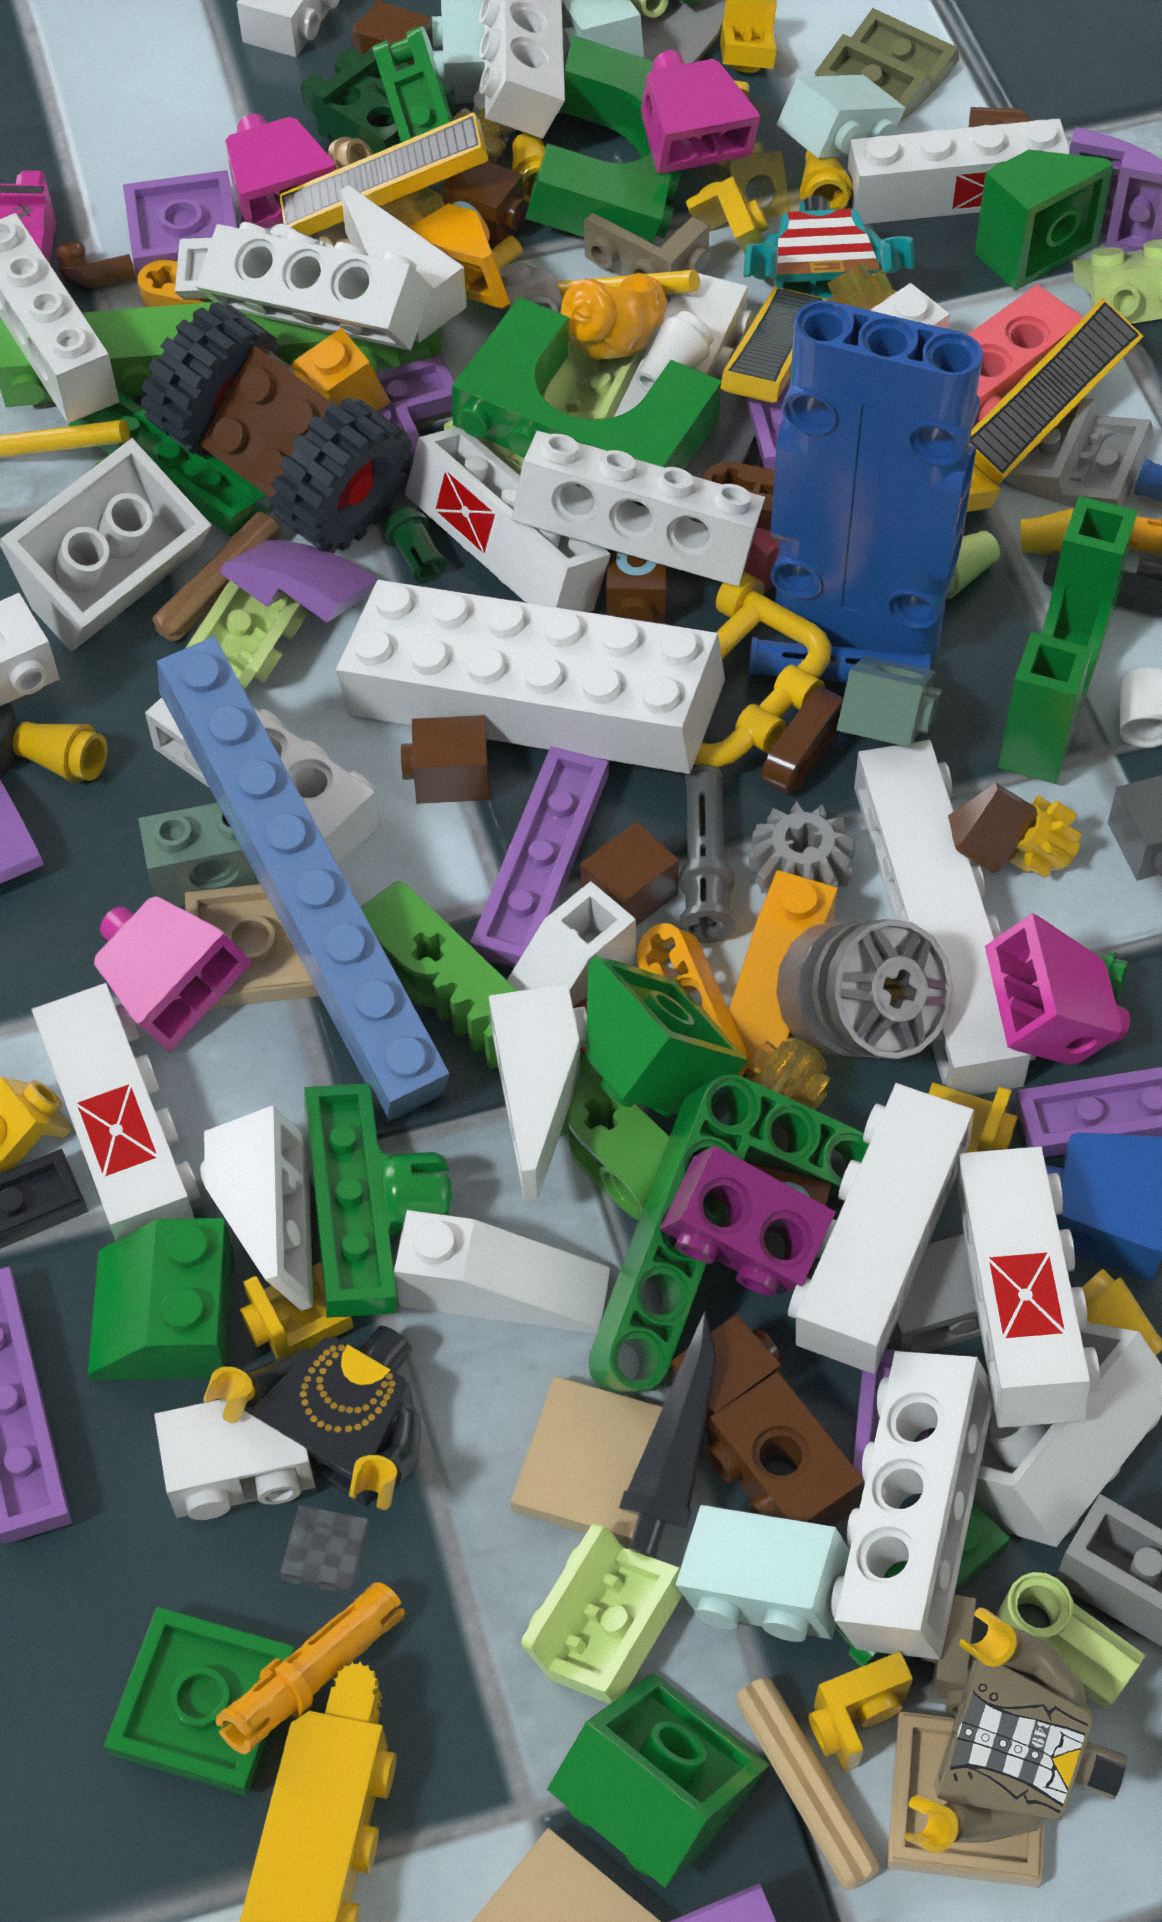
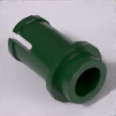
M411 507L399 509L391 514L385 524L387 529L385 533L386 540L392 547L399 549L411 570L414 580L419 583H426L438 578L430 563H434L438 572L443 573L447 567V560L440 553L427 531L429 521L423 513L416 512Z

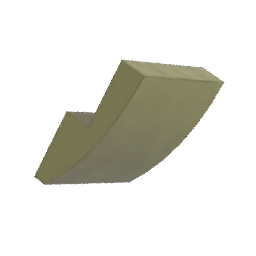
M872 8L852 37L842 34L815 71V76H866L906 107L901 117L902 120L917 109L944 81L959 61L958 47Z

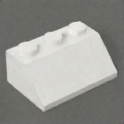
M131 438L0 539V547L32 610L65 646L73 652L197 553L212 525L136 441Z
M1087 1322L1086 1330H1080L1083 1348L1094 1347L1096 1350L1100 1372L1099 1391H1090L1088 1394L1085 1421L998 1428L993 1403L973 1501L998 1526L1009 1534L1057 1547L1063 1538L1077 1526L1079 1518L1105 1485L1116 1477L1121 1465L1144 1436L1159 1422L1162 1415V1365L1139 1331Z

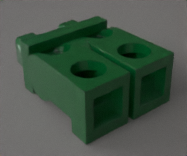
M349 47L338 55L334 64L335 75L327 80L313 73L301 82L300 89L303 106L315 114L318 134L328 140L332 138L334 141L341 137L359 138L369 145L373 154L401 143L373 48L363 54ZM407 62L400 64V70L411 65ZM441 81L453 121L457 120L454 88Z

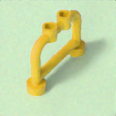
M744 571L739 587L723 582L717 594V610L730 618L716 632L719 637L722 659L760 621L804 645L808 650V654L798 666L788 665L782 670L776 679L774 690L759 706L751 704L743 710L737 720L735 730L728 738L715 744L702 742L694 765L697 766L710 765L719 768L731 764L745 755L753 746L766 753H770L787 728L786 722L781 717L792 706L800 710L814 690L818 687H825L824 682L819 678L830 664L832 650L826 633L809 620L763 596V582Z

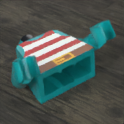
M811 196L800 203L799 211L786 212L781 216L779 232L768 234L762 243L745 246L743 277L753 276L760 280L774 279V287L865 309L877 300L879 274L894 273L900 268L915 269L913 238L897 236L882 240L874 231L864 228L859 212L853 209L831 210L830 202L826 198Z

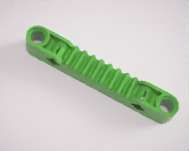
M401 881L393 882L360 908L409 999L419 1006L436 1007V1014L440 1020L452 1017L453 1033L457 1037L468 1033L470 1050L473 1053L485 1050L487 1066L490 1069L497 1068L498 1062L491 1030L489 996L515 992L517 990L409 886ZM580 1051L581 1073L559 1137L570 1134V1155L577 1166L630 1217L639 1220L670 1136L636 1104L633 1107H626L608 1096L600 1085L603 1077Z

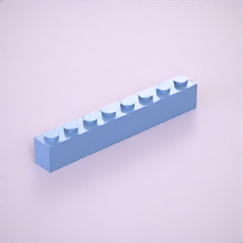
M213 636L157 660L159 693L228 824L233 830L237 841L366 1084L370 1083L371 1094L386 1123L444 1096L450 1073L216 637Z

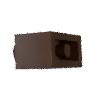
M778 1372L709 1417L707 1457L717 1474L727 1484H731L736 1480L751 1500L748 1503L750 1513L833 1526L849 1515L854 1508L860 1507L865 1483L863 1477ZM771 1457H784L793 1462L797 1470L789 1475L778 1476L768 1472L762 1466V1463Z

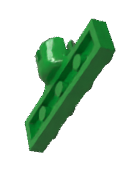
M118 391V403L69 423V426L125 420L130 430L129 440L133 438L209 522L230 536L240 530L256 513H266L270 510L271 498L210 452L204 457L190 453L150 423L144 416L147 411ZM125 443L98 447L108 454H112ZM103 458V459H101L100 461H98L92 468H94L97 464H99V463H100L101 461H103L105 458Z
M370 1083L304 1087V1110L326 1318L396 1313L397 1294L390 1238L396 1234H402L407 1210L450 1216L449 1210L453 1201L452 1183L448 1175L439 1173L450 1171L445 1156L436 1152L394 1154L392 1156L382 1153L377 1143Z

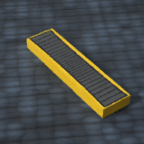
M473 112L281 193L280 201L284 225H288L303 235L310 236L343 222L341 190L348 185L376 205L382 206L489 161L479 120Z
M774 287L724 368L720 389L725 392L770 403L777 402L791 377L795 315L801 307L808 303L820 300L827 301V299Z
M1102 298L972 429L970 444L976 446L974 464L998 486L1144 336L1112 305Z

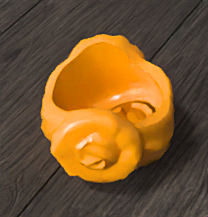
M643 273L626 276L618 288L607 286L594 279L585 278L570 284L562 300L560 314L569 317L570 342L595 360H607L633 356L648 346L652 333L663 323L668 302L660 283L655 278Z

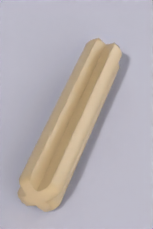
M767 1677L748 1684L737 1693V1706L837 1879L846 1890H851L867 1883L878 1873L879 1861L773 1681Z

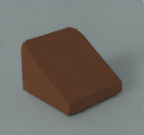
M995 782L948 815L954 846L960 854L992 873H996L1007 862L1037 817L1038 812L1035 806Z

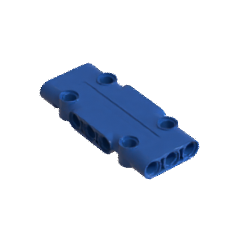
M820 300L810 302L801 307L795 315L790 387L781 407L783 418L776 446L771 538L779 541V553L770 574L772 583L776 587L775 602L817 625L826 633L831 646L914 654L930 653L931 660H933L939 650L946 597L955 574L954 570L964 533L976 455V446L970 444V437L980 408L977 391L983 351L980 344L972 336L959 331L833 301Z

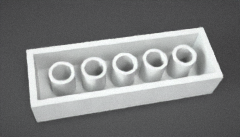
M377 580L336 668L351 716L412 726L411 719L485 715L486 739L548 750L550 746L600 759L687 774L691 773L725 682L718 633L383 580Z

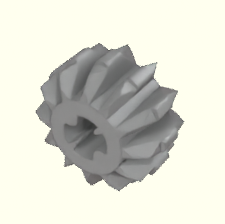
M796 801L789 815L773 808L767 817V824H757L752 834L753 849L749 852V867L752 869V874L758 875L757 884L760 887L761 893L769 891L777 870L837 888L838 886H847L852 877L853 864L851 861L854 860L856 847L853 837L846 835L843 817L826 820L827 813L823 804L812 813L804 812L798 801Z

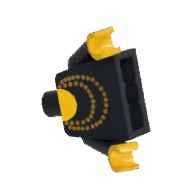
M378 1326L361 1351L356 1350L335 1336H328L323 1338L314 1348L304 1347L247 1372L234 1367H221L212 1373L203 1401L209 1403L215 1399L227 1400L222 1415L225 1421L231 1424L237 1423L242 1418L245 1407H253L249 1414L307 1449L313 1475L365 1507L376 1491L379 1493L376 1504L377 1508L382 1510L390 1508L394 1489L405 1480L419 1463L421 1417L414 1407L410 1383L396 1373L411 1353L412 1347L401 1334L387 1326Z

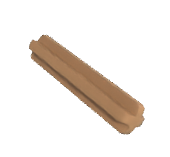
M264 512L256 513L153 616L157 633L160 636H164L170 642L179 641L215 604L230 581L219 573L224 563L267 540H279L281 532L278 521L275 518H270Z

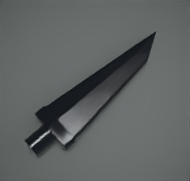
M705 1311L627 1491L623 1492L619 1509L638 1515L628 1549L656 1558L665 1525L670 1524L687 1528L692 1512L690 1504L717 1362V1355Z

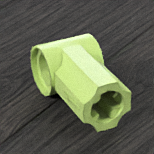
M1032 1572L1021 1576L1012 1584L996 1615L1011 1627L1049 1642L1083 1683V1690L1087 1693V1697L1105 1711L1110 1709L1146 1656L1074 1604L1068 1588L1059 1579L1047 1573ZM1029 1603L1040 1607L1047 1614L1050 1626L1035 1628L1027 1624L1020 1617L1017 1605Z

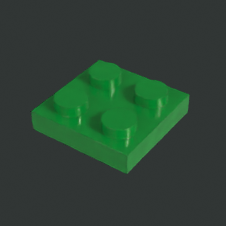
M156 1607L103 1745L106 1753L116 1758L248 1796L270 1732L249 1753L241 1754L231 1748L222 1738L219 1731L224 1727L216 1725V1715L247 1693L260 1680V1671L274 1659H280L282 1662L296 1651L295 1647Z

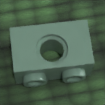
M865 655L850 669L837 731L910 747L920 732L927 734L930 725L935 723L942 695V689L932 687L936 671Z
M218 803L138 818L147 869L155 897L158 896L178 907L185 905V892L260 884Z

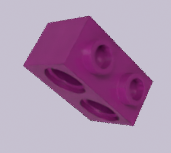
M713 1146L693 1157L660 1230L677 1239L675 1246L683 1254L708 1264H712L714 1260H717L737 1271L736 1280L744 1287L761 1295L774 1296L775 1292L781 1294L795 1289L796 1285L803 1286L836 1211L725 1150ZM706 1194L717 1197L725 1208L726 1217L722 1227L712 1224L704 1213L703 1200ZM767 1226L777 1230L784 1240L785 1253L781 1260L773 1257L765 1247L764 1233Z

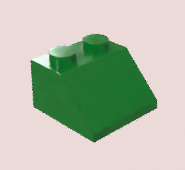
M1030 149L1007 161L996 164L992 169L986 171L975 254L1016 291L1098 247L1113 164L1107 158Z
M595 955L588 964L585 1058L603 1077V1080L600 1082L602 1089L619 1104L626 1107H633L634 1104L651 1107L659 1114L671 1118L674 1114H679L682 1103L688 1093L719 1076L738 1075L749 1061L676 980L599 955ZM712 1096L711 1108L719 1100V1096Z
M225 1218L155 1219L99 1250L88 1364L89 1380L211 1379L212 1373L216 1369L228 1367L234 1251Z
M653 1672L586 1721L547 1790L567 1806L568 1811L577 1821L592 1827L625 1854L628 1862L636 1870L651 1876L666 1888L701 1856L763 1777L770 1764Z

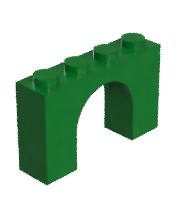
M573 35L564 61L565 101L559 111L606 126L618 132L635 147L641 159L627 163L605 162L547 143L533 184L525 219L584 237V220L591 213H594L652 244L655 237L665 238L674 207L665 205L666 200L672 202L675 196L681 170L658 174L642 119L641 105L646 76L653 70V61Z
M518 297L452 385L453 426L464 430L471 436L481 437L507 448L522 458H525L536 432L540 431L547 434L567 435L578 443L606 451H622L631 455L634 459L664 468L676 467L685 470L719 419L722 380L670 360L641 402L628 412L616 417L597 420L581 419L564 414L552 407L541 394L568 358L569 317ZM632 501L639 506L646 507L644 504L640 502Z
M1078 495L1063 539L1054 587L1041 634L1030 633L1015 676L998 768L1057 784L1117 604L1138 510Z

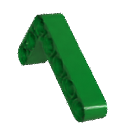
M734 1074L719 1076L688 1093L680 1108L590 1351L588 1366L590 1376L595 1384L602 1390L619 1395L652 1389L659 1384L669 1369L706 1263L697 1261L674 1248L667 1240L665 1232L660 1230L688 1170L691 1156H696L713 1146H717L750 1165L756 1164L831 1183V1198L839 1196L842 1178L835 1173L831 1166L830 1157L832 1150L834 1149L842 1155L846 1167H848L851 1160L862 1163L869 1147L868 1143L863 1142L864 1133L749 1079ZM713 1095L719 1096L728 1105L730 1111L728 1125L718 1121L712 1113L711 1100ZM773 1122L782 1126L787 1133L789 1143L786 1152L779 1149L772 1140L771 1127ZM706 1194L703 1200L704 1213L712 1224L720 1227L725 1214V1208L717 1197ZM646 1280L653 1282L661 1291L663 1301L658 1314H653L643 1303L641 1292ZM623 1344L633 1348L638 1355L639 1369L634 1379L626 1377L618 1365V1352Z

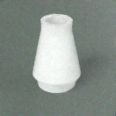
M686 311L679 312L675 317L666 318L642 367L635 374L639 385L648 392L670 360L690 368L696 367L710 355L709 346L713 342V334L709 327L699 317Z

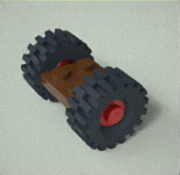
M219 302L211 303L209 311L203 307L194 311L192 322L183 319L176 326L178 334L173 340L167 336L160 345L164 349L160 359L153 357L148 367L153 372V375L150 378L144 379L142 390L148 395L141 399V407L147 411L144 414L146 419L193 455L195 453L199 457H204L210 452L271 498V505L275 508L273 511L274 515L320 551L326 550L330 553H335L337 547L342 551L349 548L352 538L360 541L367 535V527L371 523L376 526L383 518L381 511L386 504L390 507L397 498L394 494L396 487L403 486L407 475L402 471L411 465L412 455L408 451L413 448L412 441L407 438L409 435L358 398L355 401L351 398L342 399L340 403L281 360L278 356L282 353L281 345L276 342L277 339L232 305L225 303L223 306Z

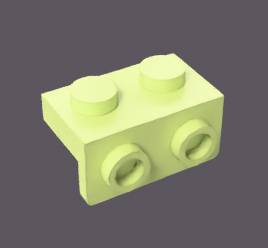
M1162 239L1145 242L1143 250L1124 253L1122 248H1100L1091 252V258L1073 260L1074 282L1091 294V309L1104 298L1130 324L1162 319Z
M569 341L568 358L541 395L552 407L573 417L592 420L612 418L647 350V346L633 356L595 360Z
M229 581L186 648L215 636L242 688L245 690L253 678L262 683L266 681L283 654L273 648L281 635L291 640L306 618L309 610L301 606L299 602L289 595L266 607L232 581Z
M594 1523L589 1528L580 1545L570 1554L566 1568L545 1602L532 1616L529 1627L522 1638L521 1645L549 1680L611 1704L626 1693L683 1596L676 1587L680 1568L623 1548L608 1527Z

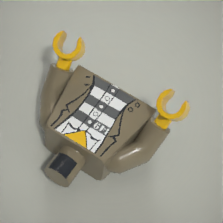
M978 1608L974 1613L976 1617L988 1624L987 1635L984 1639L975 1644H971L962 1638L959 1642L960 1647L974 1658L934 1783L937 1798L947 1801V1803L942 1805L921 1795L913 1796L909 1801L910 1808L929 1815V1820L923 1831L917 1834L907 1832L904 1838L906 1841L932 1853L944 1852L953 1843L991 1842L1037 1831L1046 1819L1062 1820L1073 1786L1115 1800L1126 1769L1127 1755L1087 1741L1093 1724L1094 1713L1089 1705L1083 1702V1683L1052 1645L1045 1640L1011 1627L986 1608Z

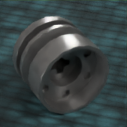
M895 919L865 920L862 922L855 920L830 921L809 927L790 944L779 966L776 994L782 1020L794 1038L813 1052L840 1057L900 1059L921 1052L940 1034L951 1009L953 981L948 959L932 935L915 923Z

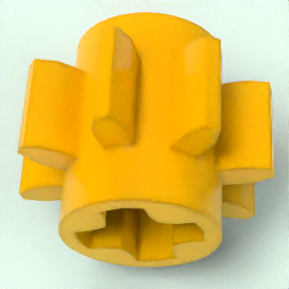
M1036 796L1034 802L1030 804L1037 808L1038 815L1007 861L1026 873L1032 870L1043 878H1047L1051 870H1061L1074 860L1080 847L1082 834L1070 827L1077 816L1075 811L1057 800L1050 803L1041 796Z

